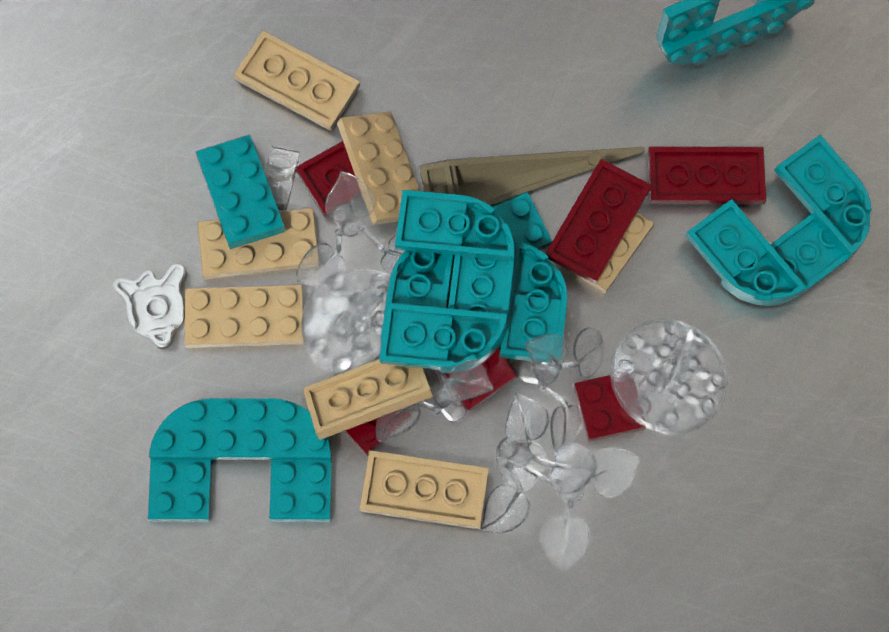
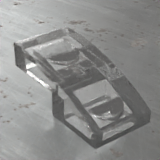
M272 146L265 167V176L277 208L286 211L296 176L295 167L298 166L300 152Z

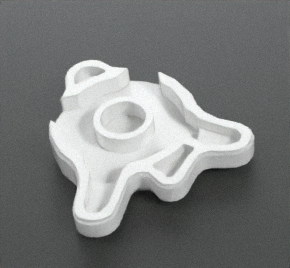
M180 264L172 265L160 280L156 279L152 271L147 270L136 280L118 278L113 283L115 292L123 297L126 302L127 316L132 327L140 335L151 339L158 347H166L171 344L173 335L181 327L185 319V301L181 294V286L186 277V270Z

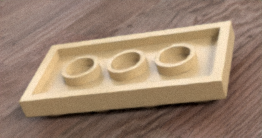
M262 31L234 73L236 81L330 131L333 130L360 87V81L265 31Z
M383 112L340 118L337 125L372 224L377 225L398 221L402 190L420 191L392 113Z
M313 208L279 212L285 227L284 233L231 250L229 249L219 219L199 221L198 232L204 280L319 266Z
M302 285L185 289L186 348L304 344Z
M379 359L302 388L319 440L433 397L423 368L380 364Z
M369 450L360 512L480 529L489 468Z

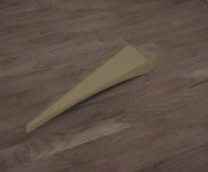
M643 147L447 159L419 165L424 192L470 196L484 201L491 206L594 169L600 159L612 163L644 152L646 149Z

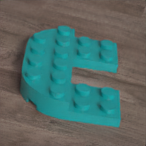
M683 0L663 8L656 41L669 63L674 65L693 63L695 66L706 62L713 55L718 53L719 55L727 54L739 44L744 43L747 45L756 41L759 36L767 32L774 34L784 27L783 23L790 20L800 11L810 8L815 1L755 0L754 6L713 23L720 0Z
M821 135L784 160L774 170L811 215L770 244L732 199L686 232L685 236L722 279L720 284L732 295L743 301L756 305L773 306L784 304L800 297L847 262L857 252L867 237L871 226L870 212L872 210L867 190L855 173Z
M402 190L395 248L396 250L455 255L448 308L387 302L379 362L380 364L437 369L441 370V373H457L469 370L487 360L496 351L507 329L515 265L514 241L510 228L492 206L477 198L464 195Z
M515 241V265L507 329L501 342L500 357L559 365L567 308V289L560 270L556 269L544 252L531 245ZM406 250L395 263L390 275L380 337L381 342L387 302L446 308L447 298L450 297L455 255Z
M209 398L195 400L174 410L165 418L154 434L149 451V458L151 459L148 502L149 521L210 522L212 460H271L270 522H331L332 454L328 438L319 440L310 412L296 403L273 398Z

